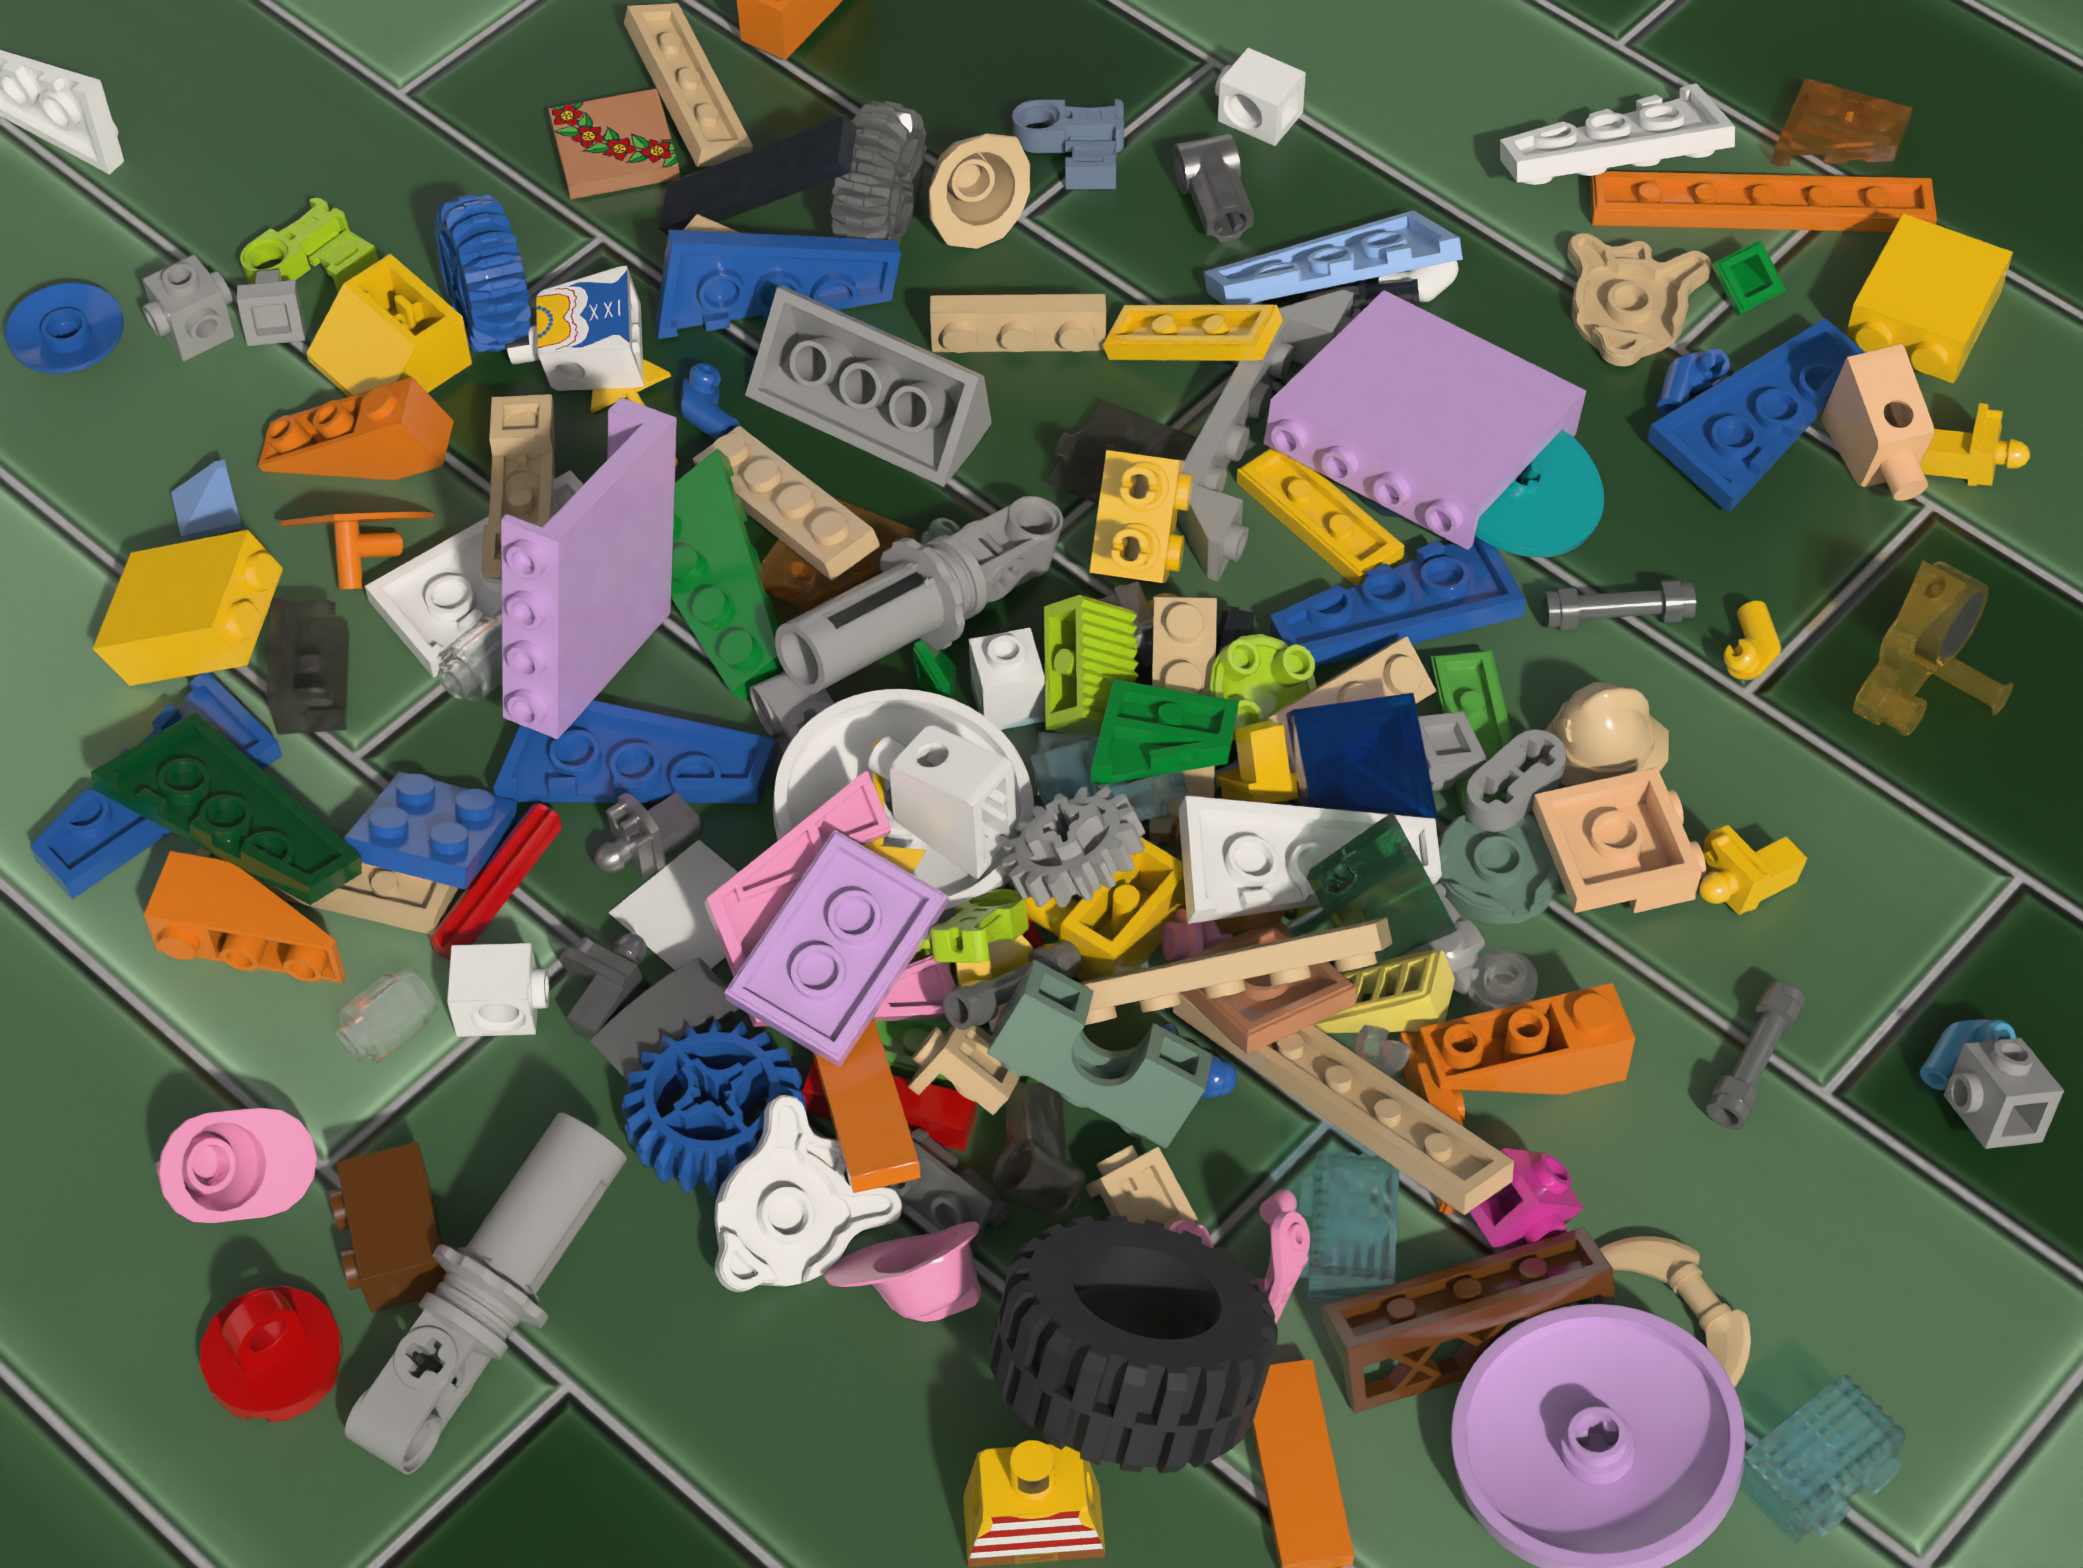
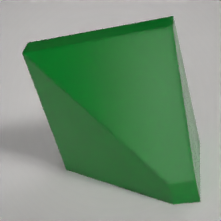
M1761 240L1711 264L1737 316L1787 291Z
M924 640L915 642L913 648L914 679L918 689L954 699L957 667L952 659Z

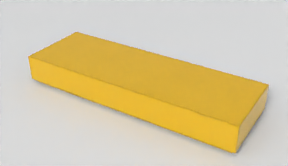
M1124 305L1102 346L1109 360L1262 361L1283 322V318L1277 305Z
M1269 448L1237 470V484L1354 586L1364 582L1366 572L1386 563L1392 567L1403 559L1405 546L1319 472L1273 448Z

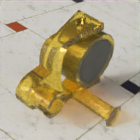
M1923 560L1897 619L1883 638L1879 652V663L1866 679L1856 696L1853 712L1874 725L1884 722L1900 731L1899 733L1903 736H1909L1918 726L1927 708V701L1917 698L1915 695L1931 674L1990 706L1993 716L2000 712L2012 692L2013 683L2003 685L1955 659V656L1973 635V631L1983 613L1988 599L1989 589L1987 585L1943 561L1931 565Z

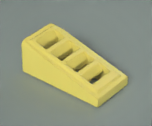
M1430 950L1379 961L1374 965L1340 972L1357 987L1356 1005L1313 1024V1026L1324 1033L1419 1032L1420 1027L1446 1021L1455 977L1444 951ZM1386 993H1394L1391 996H1386ZM1363 994H1371L1370 1000L1362 1002Z

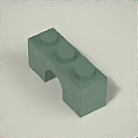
M1034 960L999 1015L987 1054L999 1060L1012 1073L1020 1076H1030L1058 1091L1069 1103L1081 1108H1090L1115 1121L1131 1136L1139 1139H1149L1167 1149L1206 1090L1213 1054L1154 1023L1143 1040L1131 1049L1109 1051L1096 1046L1086 1037L1082 1030L1086 1024L1094 991Z

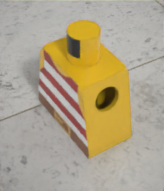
M1028 1440L1016 1447L985 1449L977 1453L963 1495L968 1567L1105 1557L1100 1487L1090 1462L1080 1459V1452L1067 1446L1060 1450L1051 1444L1046 1445L1041 1441Z

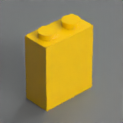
M1903 213L1853 304L1846 336L1865 352L1903 344L1912 369L1954 384L2002 292L2013 252Z
M249 530L131 552L92 649L129 686L248 666L283 567Z

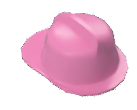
M251 1108L210 1112L185 1120L170 1134L161 1152L160 1161L156 1162V1173L159 1176L163 1196L176 1213L192 1222L218 1223L262 1218L289 1209L304 1196L314 1179L317 1155L312 1136L300 1120L282 1110Z
M975 1221L965 1222L936 1233L894 1239L862 1248L839 1259L826 1270L824 1278L829 1285L839 1287L873 1284L891 1309L905 1319L909 1318L928 1322L946 1318L974 1307L981 1299L977 1268L969 1241L978 1234L980 1225Z

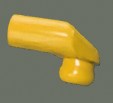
M1751 601L1741 606L1737 611L1745 639H1739V645L1735 649L1729 644L1724 652V662L1727 665L1728 672L1731 676L1740 680L1759 678L1781 652V644L1766 604L1762 601Z

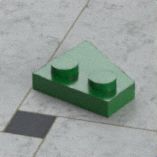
M1113 679L1092 763L1090 784L1104 785L1228 764L1239 701Z

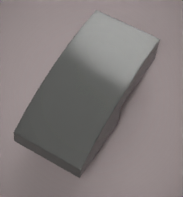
M697 957L642 993L610 1020L590 1041L616 1070L628 1080L629 1072L645 1070L640 1066L639 1062L642 1058V1051L658 1054L664 1052L660 1047L662 1034L678 1042L684 1039L687 1023L697 1031V1034L707 1033L714 1018L722 1026L739 1008L726 1000L724 995L725 990L728 988L726 983L700 957Z

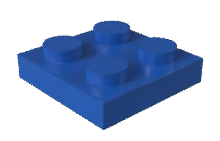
M399 771L345 836V842L362 856V863L466 889L516 824L517 801L494 796L482 789H467L435 781L423 774H408Z

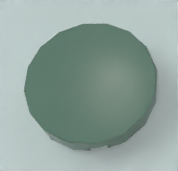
M1465 813L1456 817L1441 833L1438 846L1442 876L1437 883H1441L1445 887V897L1455 909L1468 918L1493 925L1521 923L1541 914L1557 897L1561 879L1538 822L1532 815H1525L1519 822L1507 830L1491 832L1474 826Z

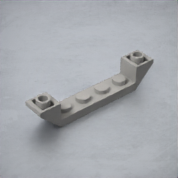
M1339 290L1278 308L1283 322L1263 360L1239 361L1185 459L1183 473L1193 475L1192 495L1188 511L1178 510L1177 522L1208 579L1218 582L1229 560L1237 562L1240 559L1249 534V528L1242 526L1243 500L1222 493L1226 482V468L1231 460L1238 462L1243 456L1249 439V426L1253 418L1261 420L1264 417L1271 399V385L1275 378L1283 379L1292 361L1307 365L1354 319L1352 318L1353 292Z

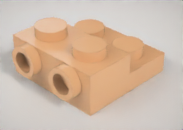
M1657 767L1534 795L1532 810L1574 913L1629 901L1633 913L1695 900L1699 881L1706 876L1704 855L1697 841L1689 842L1683 828L1684 817L1679 796L1673 789L1667 791Z

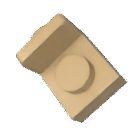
M978 1025L966 1030H960L952 1026L946 1033L936 1027L912 1056V1060L920 1066L909 1083L908 1088L917 1095H920L936 1076L941 1073L953 1083L961 1095L969 1100L976 1101L994 1115L1009 1099L1020 1075L1012 1073L999 1060L987 1054L992 1036Z
M1133 1145L1126 1147L1097 1163L1096 1165L1102 1176L1085 1185L1091 1198L1100 1194L1111 1215L1127 1216L1128 1222L1144 1224L1145 1220L1148 1219L1165 1223L1164 1229L1168 1230L1176 1221L1191 1220L1195 1222L1198 1220L1159 1146L1140 1156L1136 1153Z

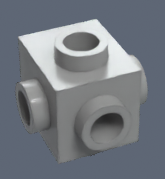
M195 255L142 279L149 300L148 304L142 306L146 320L155 335L159 338L164 336L183 362L235 337L226 305L233 301L230 290L219 272L214 271L209 274Z
M2015 1038L1964 1044L1952 1076L1949 1079L1944 1097L1983 1147L1989 1149L2043 1142L2064 1090L2023 1039Z

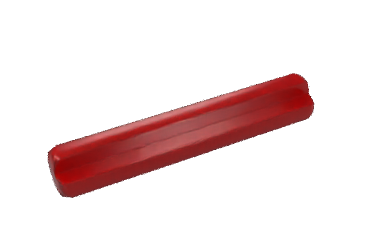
M536 803L528 809L430 935V941L433 945L432 949L439 956H444L450 960L452 945H473L562 829L560 815L554 809L548 808L542 803Z

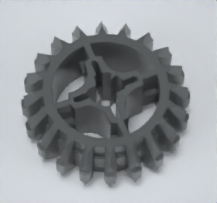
M872 101L870 104H865L852 119L857 129L851 172L835 179V185L831 192L833 195V204L830 210L833 217L831 226L835 237L897 240L899 245L901 237L905 235L907 227L912 220L914 209L918 206L917 199L922 188V175L926 167L924 165V156L927 150L925 144L927 133L920 114H917L916 110L904 108L903 104L885 101V103Z

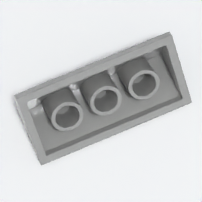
M785 286L777 287L745 396L944 487L992 424L984 376Z

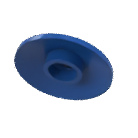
M61 283L38 290L21 301L8 318L5 336L10 352L25 367L49 374L71 373L98 363L113 351L123 334L124 318L118 302L105 290L85 283Z

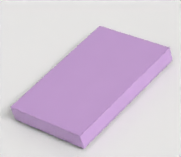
M834 830L725 990V998L728 1002L840 1068L930 932V927L935 925L949 904L948 895Z

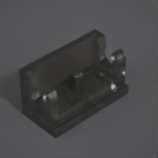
M272 598L267 701L278 735L347 730L350 647L348 622L338 620L316 622L311 620L313 617L336 615V603L325 599L285 601L284 598Z

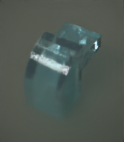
M1098 739L1082 741L1030 756L1039 794L1045 809V805L1054 801V797L1057 794L1061 793L1070 800L1075 797L1081 787H1087L1091 797H1094L1103 787H1109L1114 797L1122 793L1126 795L1131 807H1134L1142 822L1168 815L1167 802L1188 796L1183 772L1152 776L1130 783L1122 781L1104 785L1090 784L1092 763Z

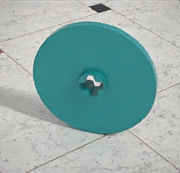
M1562 429L1517 477L1520 479V484L1515 479L1479 517L1475 533L1476 537L1491 546L1526 557H1552L1576 549L1594 531L1604 509L1603 484L1593 460L1581 444Z

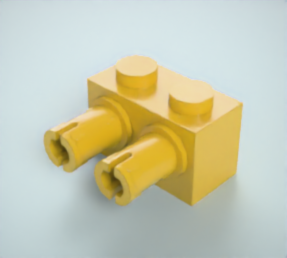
M1106 450L1089 573L1165 583L1168 582L1169 571H1180L1185 537L1184 535L1175 534L1178 510L1188 511L1193 487V475L1183 473L1185 461Z
M1140 837L1145 846L1144 851L1130 855L1135 866L1131 871H1117L1112 875L1116 882L1114 887L1108 888L1101 885L1100 889L1093 892L1092 899L1088 901L1082 899L1079 903L1071 899L1066 907L1059 908L1054 897L1042 907L1036 906L1032 897L1026 898L1028 919L1053 933L1059 940L1070 941L1076 946L1081 955L1082 969L1075 977L1082 981L1139 970L1162 943V933L1166 923L1169 921L1173 922L1177 910L1186 909L1182 861Z

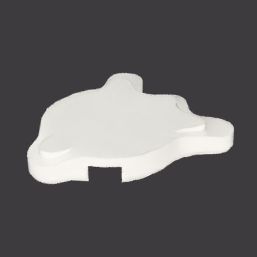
M780 1095L768 1103L764 1111L763 1133L757 1147L749 1157L734 1167L722 1183L716 1199L714 1221L719 1251L715 1262V1273L720 1283L734 1292H744L757 1285L786 1287L810 1281L824 1274L827 1269L841 1258L848 1243L856 1234L866 1229L892 1224L898 1220L902 1212L901 1199L896 1191L890 1187L885 1186L858 1193L852 1192L851 1185L846 1182L844 1177L846 1168L838 1140L820 1137L812 1132L808 1124L805 1108L796 1097Z

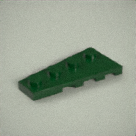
M196 712L91 771L92 789L309 905H312L362 874V856Z

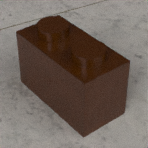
M415 1142L337 1161L341 1188L329 1191L338 1231L350 1229L353 1247L341 1250L342 1263L349 1290L363 1289L370 1313L420 1301L426 1292L435 1293L438 1284L443 1282L446 1272L432 1256L439 1244H442L430 1182L419 1143Z

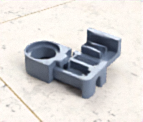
M1115 99V106L1095 108L1065 106V100H1030L1021 103L1014 109L1012 113L1013 136L1018 138L1024 151L1031 153L1072 152V157L1065 158L1066 190L1116 189V152L1124 149V104L1121 100ZM1032 124H1044L1048 125L1049 127L1033 129L1025 126Z

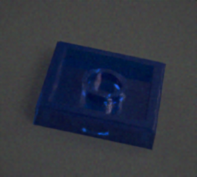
M1414 693L1293 709L1286 714L1303 807L1438 818Z

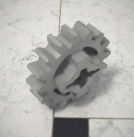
M1081 787L1073 799L1068 800L1067 797L1060 793L1055 795L1054 801L1045 805L1046 809L1040 806L1032 808L1031 811L1034 819L1030 823H1016L1013 829L1018 838L1010 839L1003 843L1002 847L1007 856L1001 860V863L1020 898L1024 900L1032 897L1036 906L1042 907L1054 897L1059 908L1066 907L1072 895L1079 894L1085 901L1092 899L1093 892L1101 888V885L1108 888L1116 885L1112 875L1117 871H1131L1135 866L1130 855L1144 851L1145 846L1140 836L1145 834V830L1134 807H1131L1125 794L1122 793L1114 797L1109 787H1103L1094 797H1091L1087 787Z

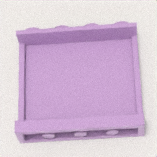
M1383 290L1271 399L1264 444L1469 550L1473 546L1479 517L1562 429L1573 437L1576 435L1586 390Z
M621 397L608 410L607 461L543 527L508 514L501 519L503 718L559 739L670 614L676 417Z

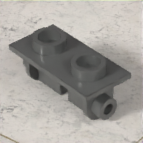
M909 1127L920 1164L921 1178L886 1187L895 1190L901 1200L940 1230L965 1222L975 1221L980 1225L979 1232L969 1241L972 1254L977 1252L986 1223L988 1222L993 1227H997L1009 1214L1011 1205L1004 1200L1005 1192L1001 1188L991 1185L970 1168L959 1175L955 1174L953 1171L956 1170L959 1159L931 1139L924 1129L919 1128L914 1131Z

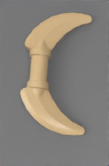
M1655 1236L1625 1238L1600 1248V1251L1613 1270L1633 1271L1667 1283L1674 1293L1681 1295L1700 1320L1699 1326L1706 1334L1707 1349L1721 1364L1735 1388L1743 1376L1749 1360L1751 1335L1748 1316L1739 1309L1732 1311L1726 1303H1721L1701 1277L1702 1271L1698 1267L1700 1262L1699 1252L1675 1240Z

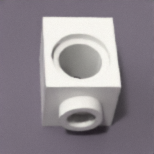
M1247 48L1233 66L1227 65L1224 67L1217 79L1215 94L1219 96L1218 121L1276 146L1303 113L1306 72L1251 48Z
M1031 628L969 639L971 687L978 712L994 723L1000 730L1044 722L1045 676Z
M531 943L451 946L447 1003L456 1037L536 1035L537 1009L548 1008L549 976L547 969H537Z

